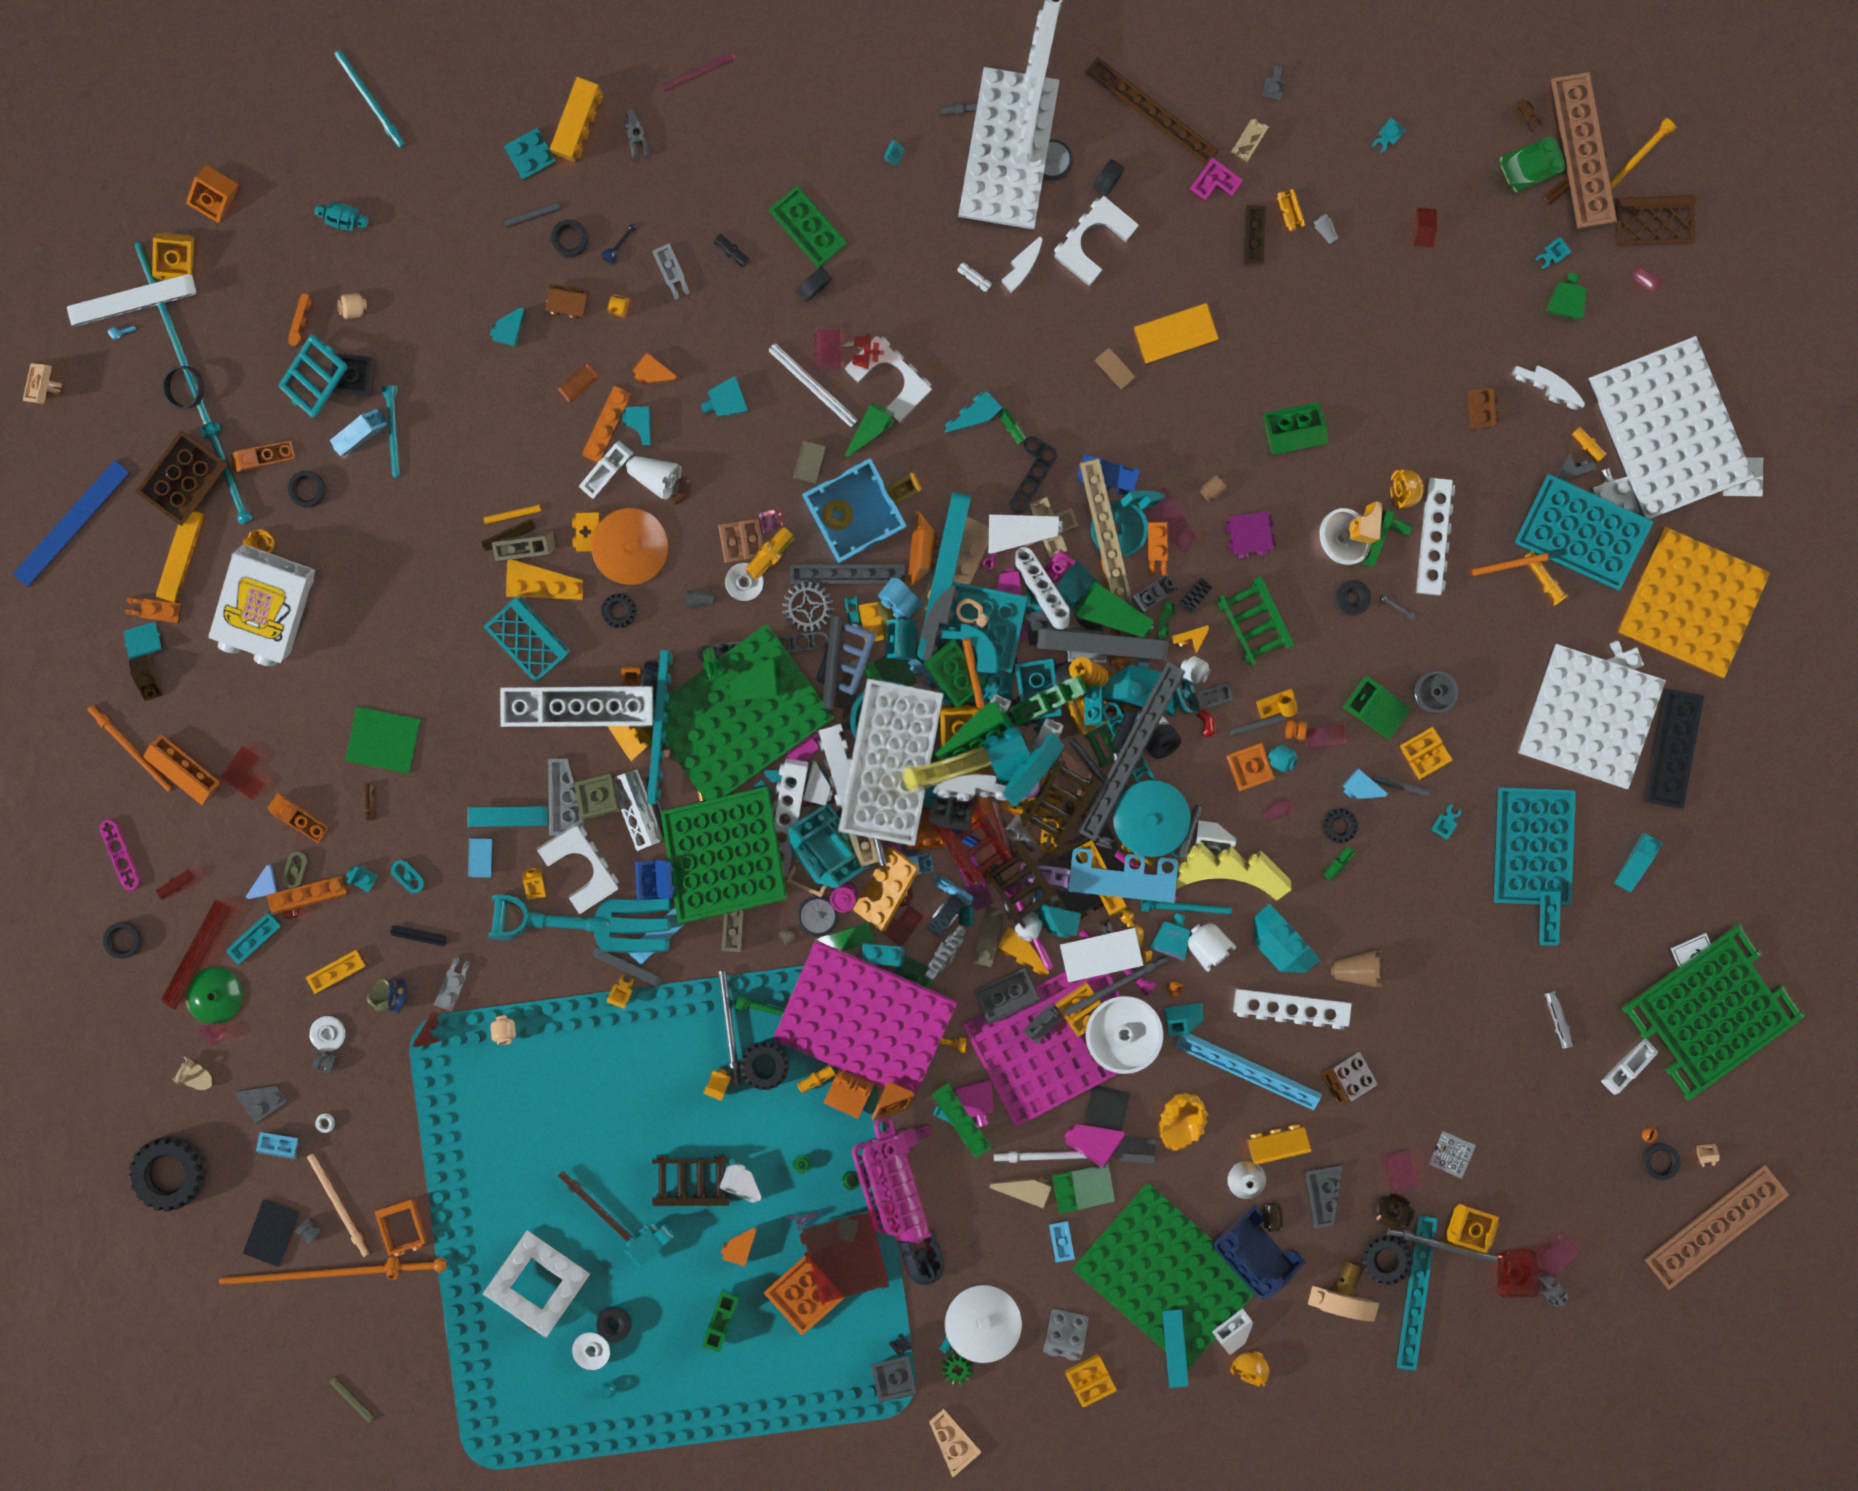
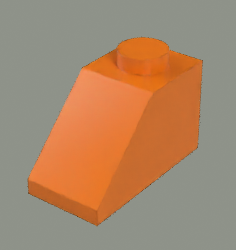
M648 353L644 355L633 369V372L636 374L634 377L642 384L644 382L648 384L673 382L678 379L676 375Z
M753 1226L730 1238L728 1243L724 1242L721 1254H724L723 1260L745 1266L757 1227Z

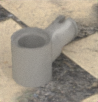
M1015 815L1004 829L1005 835L1013 841H1021L1031 852L1035 851L1040 846V843L1030 835L1027 829L1028 824L1026 828L1023 827L1020 823V816Z

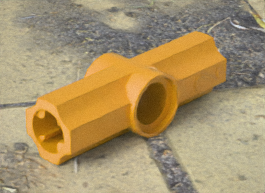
M782 527L770 541H767L758 550L757 556L745 567L746 573L755 580H758L770 566H773L782 557L784 550L795 540L793 534L785 527Z

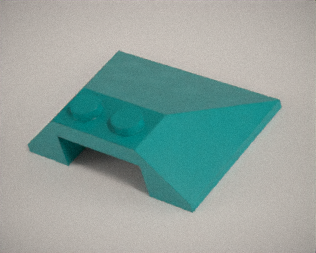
M826 803V806L823 805L790 826L788 830L793 855L814 881L837 889L874 863L860 867L849 834L838 831L841 818L829 803Z

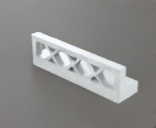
M638 769L614 777L617 801L636 850L638 851L664 841L652 806L647 804L648 796ZM620 779L624 786L623 790L620 789L619 784L617 782ZM626 799H628L631 804L630 808L627 807L625 803ZM633 817L637 820V826L632 821ZM639 835L643 836L645 844H641Z

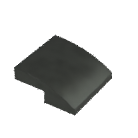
M935 796L933 798L930 822L945 828L970 830L974 810L973 801L954 802L952 796L949 798Z
M1098 1085L1092 1087L1084 1123L1122 1131L1130 1093Z

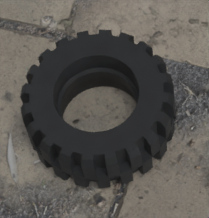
M169 1136L152 1140L135 1153L134 1160L130 1163L129 1169L131 1174L128 1177L129 1181H132L131 1190H135L137 1194L135 1197L138 1200H142L144 1202L143 1205L146 1207L151 1206L153 1210L168 1212L180 1209L194 1200L204 1186L203 1180L206 1178V1173H204L205 1163L200 1159L202 1155L200 1152L195 1151L193 1144L186 1143V1140L182 1138L176 1139V1137ZM171 1156L182 1165L184 1181L177 1190L165 1192L154 1185L150 1169L153 1162L159 1157Z

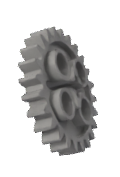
M959 925L954 933L951 931L944 943L940 944L934 953L935 956L928 965L929 970L925 974L926 978L932 981L937 973L940 975L946 965L951 963L957 954V949L964 940L962 937L967 929Z

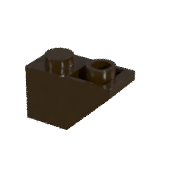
M148 655L130 659V673L144 701L162 696L163 693L154 666Z

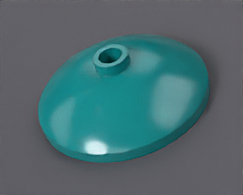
M1114 500L1109 503L1114 524H1120L1121 526L1120 530L1116 531L1123 558L1136 553L1144 545L1148 535V522L1145 514L1137 505L1123 508L1121 500ZM1092 519L1091 536L1095 545L1100 550Z

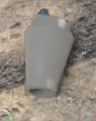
M1327 214L1313 221L1315 224L1314 228L1329 244L1339 238L1331 217H1328Z

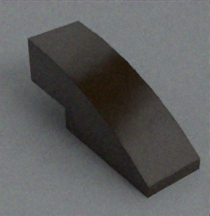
M844 671L842 683L850 686L852 682L851 675ZM840 690L837 707L844 709L841 726L851 730L850 717L852 707L857 699L856 693L851 695Z

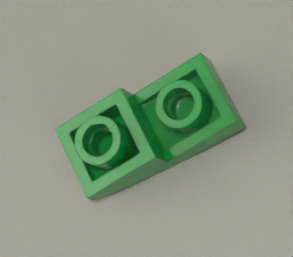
M1171 599L1166 600L1162 607L1158 621L1157 639H1166V635H1169V624L1165 623V620L1172 619V615H1175V603L1171 604Z

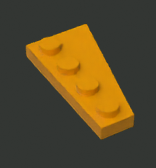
M512 559L507 560L506 597H516L519 595L524 598L583 600V580Z

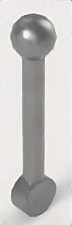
M1386 595L1380 597L1381 602L1390 604L1407 615L1408 619L1413 620L1415 618L1413 612L1409 613L1390 601Z

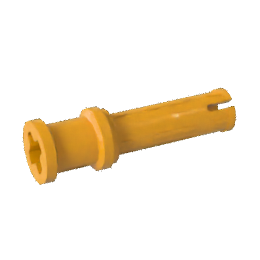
M1531 551L1523 558L1535 556L1536 554L1533 551ZM1541 562L1529 564L1532 571L1543 584L1544 592H1547L1553 599L1554 605L1568 597V594H1565L1558 585V580L1556 581V579L1554 580Z

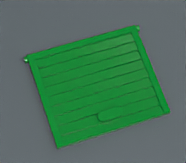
M355 706L354 710L356 711L345 761L409 774L420 723L422 724V720Z

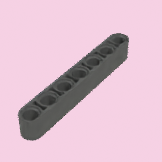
M1039 629L1037 648L1167 660L1169 641Z
M824 632L778 636L779 640L787 641L788 647L786 650L788 653L820 650L826 648L829 643V637ZM818 635H823L826 638V643L823 646H818L815 643ZM800 637H804L807 640V645L804 648H799L796 645V641ZM742 641L704 645L698 649L697 656L700 661L704 662L701 656L702 650L713 648L717 660L721 657L720 650L722 647L727 646L731 650Z

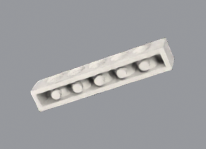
M1427 479L1416 588L1417 594L1439 596L1441 592L1445 591L1446 581L1443 580V573L1447 572L1448 562L1445 561V553L1448 554L1449 542L1446 541L1447 534L1450 535L1451 523H1448L1449 515L1453 513V504H1450L1451 496L1455 494V485H1452L1453 480ZM1437 494H1442L1445 497L1443 504H1438L1435 501ZM1435 513H1440L1443 516L1441 523L1434 521L1433 516ZM1433 532H1438L1441 535L1439 542L1432 540L1431 535ZM1431 551H1436L1439 554V559L1436 562L1432 561L1429 557ZM1430 570H1434L1437 573V578L1434 581L1430 580L1427 576Z
M786 758L785 764H780L779 775H782V781L777 782L776 794H779L778 801L774 800L773 812H776L774 819L777 834L783 832L787 835L785 839L778 838L779 850L784 854L781 857L784 877L789 876L792 859L788 828L797 823L799 819L808 762ZM789 777H793L796 779L797 782L795 784H789L787 783L786 779ZM791 796L793 801L787 803L783 800V797ZM782 814L789 815L790 819L788 821H783L780 819V816Z
M1236 988L1233 1012H1236L1239 1017H1248L1249 1014L1256 1015V1019L1267 1020L1268 1017H1275V1021L1286 1022L1287 1019H1292L1296 1024L1305 1025L1306 1021L1313 1022V1026L1325 1027V1024H1332V1028L1344 1029V1026L1349 1027L1352 1004L1350 1002ZM1253 999L1259 1002V1006L1255 1010L1249 1008V1002ZM1270 1002L1278 1004V1009L1275 1012H1269L1268 1004ZM1290 1004L1296 1005L1297 1011L1295 1014L1290 1015L1287 1013V1007ZM1310 1006L1316 1009V1014L1312 1017L1306 1015V1009ZM1328 1009L1335 1011V1016L1332 1019L1325 1017V1012Z

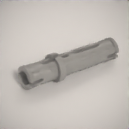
M1555 990L1544 995L1555 1023V1032L1558 1033L1562 1049L1574 1046L1569 1032L1570 1026L1566 1023L1556 993L1557 991Z

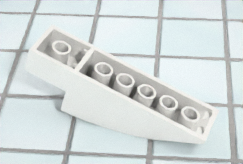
M653 687L500 688L501 727L653 726Z

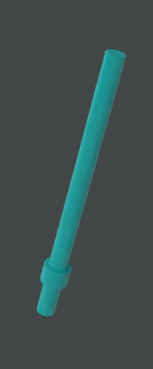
M336 51L334 55L386 128L385 132L387 135L392 137L399 148L403 147L405 142L398 134L396 126L391 124L342 51Z

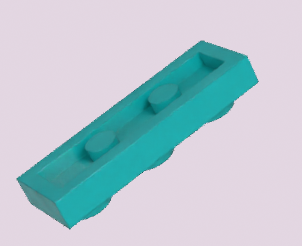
M1541 889L1540 945H1559L1560 889Z
M268 912L233 943L226 952L240 965L282 925Z

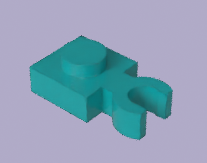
M1390 118L1378 133L1382 138L1376 139L1372 146L1375 147L1377 143H1381L1383 149H1381L1380 153L1382 154L1387 149V143L1389 142L1393 146L1406 130L1394 119Z
M1559 237L1544 248L1547 254H1540L1535 260L1545 259L1546 263L1541 267L1545 269L1549 266L1551 260L1556 264L1570 254L1571 250L1563 239Z
M1452 804L1447 806L1446 816L1440 813L1430 829L1448 840L1457 826V823L1453 821L1454 818L1459 817L1462 812L1459 809L1456 814H1452Z

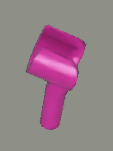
M998 553L991 554L989 558L982 562L980 567L982 568L987 564L989 566L987 572H990L995 565L994 560Z

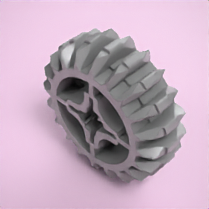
M809 581L808 587H805V583L801 582L802 588L800 589L795 584L794 588L797 591L793 592L789 589L788 592L792 596L785 595L784 598L789 600V602L782 603V606L788 607V610L782 611L783 614L789 613L790 615L785 620H793L790 624L791 627L798 624L797 631H800L801 626H803L804 633H807L808 627H811V632H815L814 626L816 625L821 630V622L824 625L828 624L824 620L825 617L829 619L832 617L827 612L834 611V608H828V605L834 603L833 600L827 601L831 594L828 593L824 596L823 593L826 591V588L823 587L819 591V583L815 585V588H812V581ZM808 591L817 593L823 601L812 602L809 599ZM802 593V604L792 607L796 596ZM806 597L810 605H818L814 606L813 609H811V617H809V613L807 612V610H798L799 608H803V605H805L804 603H806ZM824 607L823 614L814 622V610ZM793 613H805L808 623L797 620Z

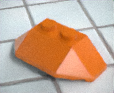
M919 511L914 513L908 588L915 586L931 573L932 568L937 565V556H934V548L939 546V537L936 536L935 530Z

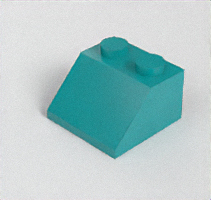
M1045 904L1033 911L1039 915L1038 918L1043 922L1042 928L1048 929L1047 933L1068 938V935L1076 936L1081 913Z

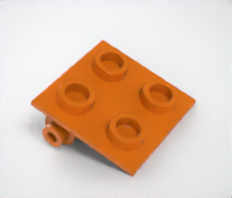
M839 1069L824 1103L858 1119L874 1084Z

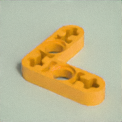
M1044 796V800L1051 804L1056 803V806L1063 810L1061 800L1055 797ZM1035 797L1027 799L1026 808H1024V799L1021 801L1023 803H1019L1017 806H1013L1007 800V806L1011 811L1023 812L1024 809L1029 808L1030 802ZM1041 806L1037 808L1034 814L1044 815V822L1054 821L1057 824L1056 828H1060V817L1057 818V815L1051 816V812ZM1042 829L1040 847L1044 852L1050 853L1057 848V845L1053 842V835ZM1048 834L1051 835V843H1053L1050 847H1046V844L1043 843L1047 842Z

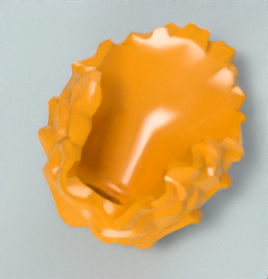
M1188 1093L1176 1094L1165 1104L1166 1109L1160 1114L1161 1121L1159 1122L1160 1138H1162L1165 1147L1178 1151L1187 1145H1191L1193 1141H1198L1199 1137L1205 1133V1124L1208 1123L1206 1118L1208 1113L1197 1095H1189Z

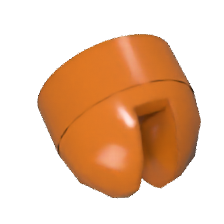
M1173 980L1170 981L1171 985H1167L1166 988L1172 997H1177L1184 987L1178 981Z
M1647 1127L1642 1132V1138L1648 1143H1653L1658 1138V1132L1652 1127ZM1651 1131H1654L1651 1140H1648Z

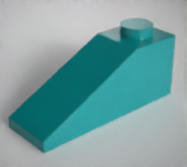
M1642 833L1614 884L1631 893L1654 860L1663 843L1648 834Z

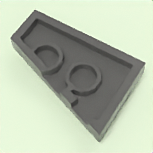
M1343 1165L1305 1171L1315 1229L1334 1226Z

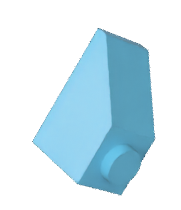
M1356 769L1342 785L1345 788L1343 792L1351 799L1353 797L1357 799L1386 797L1388 794L1360 769Z

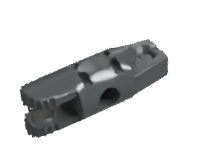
M634 109L626 110L627 121H624L633 159L638 158V151L636 149L638 144H641L644 156H650L641 119L636 118Z

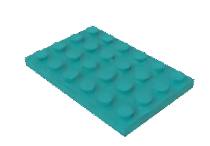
M1548 473L1516 537L1515 543L1538 554L1548 553L1549 559L1620 591L1654 521Z
M1498 787L1494 903L1540 904L1541 889H1560L1561 905L1571 906L1576 790Z

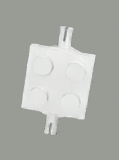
M1610 468L1602 470L1605 482L1599 486L1592 487V493L1637 514L1640 513L1628 476L1621 479H1612Z

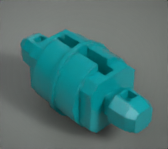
M330 202L328 207L317 205L315 208L316 216L325 217L324 223L339 230L353 231L356 225L359 228H367L369 219L366 216H358V208L346 205L345 203Z

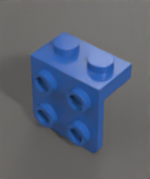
M669 860L635 862L637 900L672 899L674 894V885L671 879L673 866Z

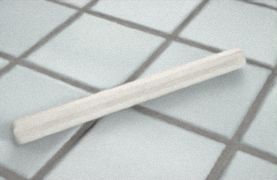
M773 344L769 348V352L850 427L857 423L858 420L777 344Z

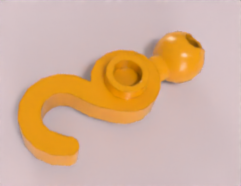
M1125 909L1120 913V920L1127 925L1126 930L1136 929L1141 951L1144 931L1139 925L1134 924L1135 915L1133 911ZM1151 950L1143 952L1142 960L1144 964L1152 959Z

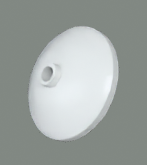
M1347 508L1336 509L1325 516L1320 526V540L1323 549L1331 559L1339 564L1353 565L1359 563L1368 555L1371 544L1350 539L1351 532L1349 527L1351 521L1361 517V515Z

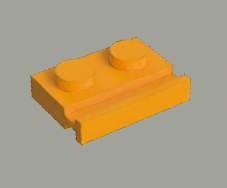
M1084 694L1065 703L1081 736L1098 728L1094 724L1085 725ZM1102 715V719L1104 720L1102 725L1106 724V721Z

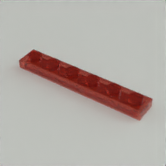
M215 899L161 998V1001L172 1009L176 1010L181 1002L184 993L191 984V980L199 969L203 958L209 951L215 936L218 934L222 923L230 911V908L221 901Z

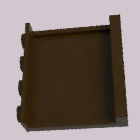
M1106 822L1099 836L1113 839L1114 842L1111 843L1112 849L1096 845L1099 838L1093 841L1107 870L1124 872L1125 864L1114 856L1118 850L1122 853L1123 851ZM1081 834L1065 843L1062 848L1058 847L1040 857L1039 860L1043 866L1071 870L1073 850L1092 839ZM1077 854V862L1083 864L1080 857ZM1057 876L1056 880H1061L1062 876ZM1069 887L1067 891L1055 888L1067 910L1081 913L1080 919L1088 915V910L1093 908L1096 911L1104 906L1100 896L1097 894L1084 895L1079 892H1070Z

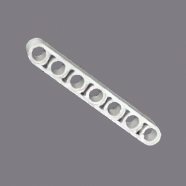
M191 274L70 305L67 307L71 326H79L193 296L197 292L193 276Z

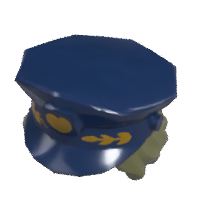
M387 977L379 979L373 990L366 997L368 1003L376 1011L388 1009L399 1014L408 994L406 981L402 978L397 981L394 979L390 980Z

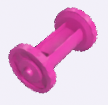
M847 881L837 889L834 888L832 890L830 904L834 910L844 913L854 907L858 893L855 885Z

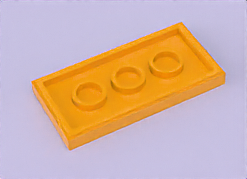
M1207 303L1134 327L1145 364L1219 340Z

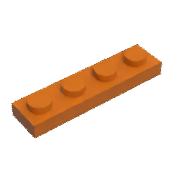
M613 386L583 450L582 456L597 463L602 459L621 419L622 412H624L629 402L631 393Z
M339 876L268 894L267 899L271 914L274 915L347 896L343 878Z

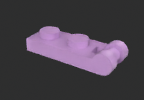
M1021 863L1019 871L1024 869L1023 866H1025L1026 863ZM1036 865L1051 888L1068 890L1071 870ZM1033 874L1031 876L1027 875L1018 883L1030 885L1035 877ZM1057 876H1062L1061 880H1056Z

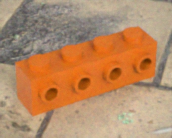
M162 734L149 745L143 758L201 805L213 796L220 784L216 778Z

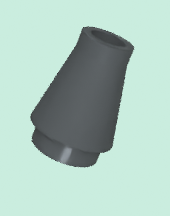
M693 589L686 591V606L694 608L713 605V593Z

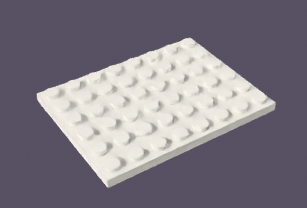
M1696 336L1588 379L1644 517L1648 519L1655 518L1754 478Z

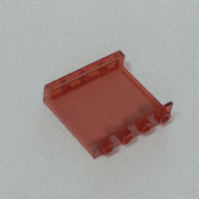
M870 1210L802 1228V1233L800 1234L802 1245L806 1244L808 1251L805 1252L807 1264L811 1263V1280L817 1284L818 1289L815 1290L817 1301L821 1300L822 1305L826 1302L855 1294L889 1287Z

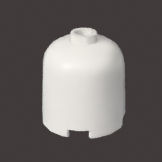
M1208 923L1202 927L1198 924L1190 931L1192 935L1188 940V948L1207 972L1211 970L1210 966L1212 964L1217 966L1230 955L1228 953L1230 949L1234 951L1237 948L1215 924Z

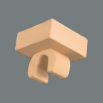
M1716 1144L1696 1145V1152L1702 1167H1705L1706 1162H1711L1712 1166H1715L1716 1162L1719 1161V1152Z

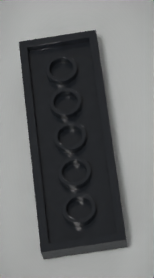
M1665 689L1645 802L1684 809L1704 695Z

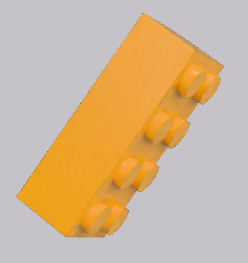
M576 77L550 147L554 155L572 162H576L577 158H581L583 148H581L582 143L587 141L590 133L588 127L590 122L593 123L596 118L597 112H595V108L601 104L603 99L602 90L598 84Z

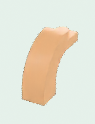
M1312 1286L1308 1305L1320 1308L1323 1311L1362 1321H1375L1379 1306L1378 1302L1363 1297L1347 1296L1318 1286Z

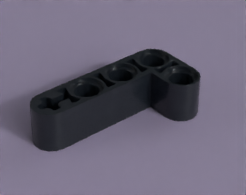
M1029 436L1024 440L1023 449L1027 454L1036 459L1010 502L1011 510L1017 514H1021L1026 510L1057 457V452L1052 446L1034 436ZM1028 441H1035L1037 448L1029 450L1026 447ZM1046 450L1052 451L1054 454L1053 459L1045 460L1043 452ZM1041 467L1044 470V474L1037 477L1033 474V469ZM1031 483L1034 486V491L1032 493L1024 492V484ZM1020 492L1023 496L1029 497V500L1027 501L1024 498L1022 501L1024 507H1019L1017 510L1013 502L1020 500L1021 496L1018 495Z

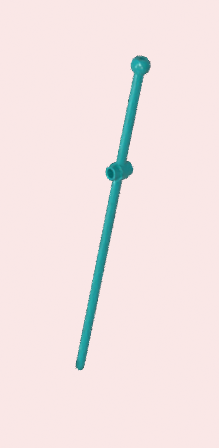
M136 242L135 248L149 284L157 283L155 277L152 276V268L141 242ZM159 304L158 308L181 366H189L166 304ZM183 369L195 399L197 393L196 381L189 371ZM202 399L197 407L205 426L199 429L203 439L210 438L216 456L228 464L216 435L221 433L218 421L211 422ZM227 465L223 474L238 510L237 520L243 525L252 521V514L245 509L230 468Z

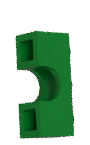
M725 1289L721 1290L702 1347L720 1353L740 1297L739 1294Z

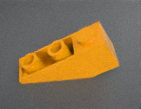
M1008 926L997 945L1000 948L999 952L1007 957L1010 954L1017 958L1016 962L1023 966L1027 964L1033 966V971L1040 975L1044 973L1048 975L1049 971L1045 968L1030 942L1019 938L1015 929Z

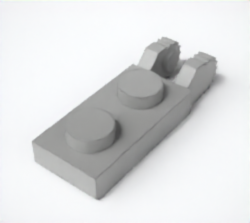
M670 243L653 250V255L675 300L679 298V294L673 284L679 281L682 284L684 293L686 295L689 294L690 291L684 280V274Z
M455 956L451 968L448 969L434 1003L435 1006L450 1012L455 1007L471 964L470 961H466L461 974L455 972L460 961L458 956Z

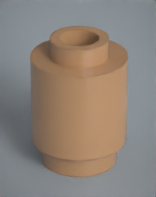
M1215 475L1202 486L1199 492L1210 503L1228 490L1226 487L1228 482L1222 475L1219 477Z

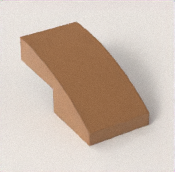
M1107 348L1095 359L1099 367L1121 391L1136 379L1110 348Z

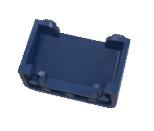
M1254 1204L1214 1242V1248L1258 1298L1267 1299L1283 1289L1306 1261L1294 1250L1284 1253L1260 1226L1264 1216L1261 1210Z

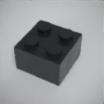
M336 354L347 364V369L332 393L371 397L375 359L366 356ZM332 362L331 375L333 376L338 366Z

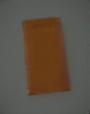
M584 364L557 389L571 403L598 377L587 364Z

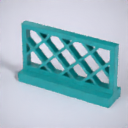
M519 595L484 626L489 634L535 683L570 652L568 647ZM510 607L516 612V620L506 619V611ZM494 622H503L502 632H495L490 625ZM505 623H516V633H505ZM519 623H526L529 626V634L519 633ZM505 636H516L515 647L508 646L505 643ZM519 636L529 637V647H518ZM532 637H538L542 640V648H532ZM518 650H529V660H521L518 657ZM532 651H542V661H531ZM545 651L553 652L558 658L553 662H545ZM531 664H542V672L537 677L531 671Z

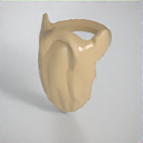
M183 1056L186 1062L181 1065L176 1077H173L172 1080L177 1084L184 1083L197 1090L209 1089L212 1086L210 1073L199 1064Z

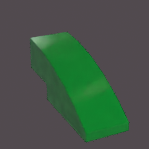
M869 922L815 939L841 951L875 941Z

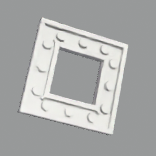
M527 1230L483 1295L546 1338L590 1273ZM531 1258L562 1279V1282L542 1310L511 1289V1286Z

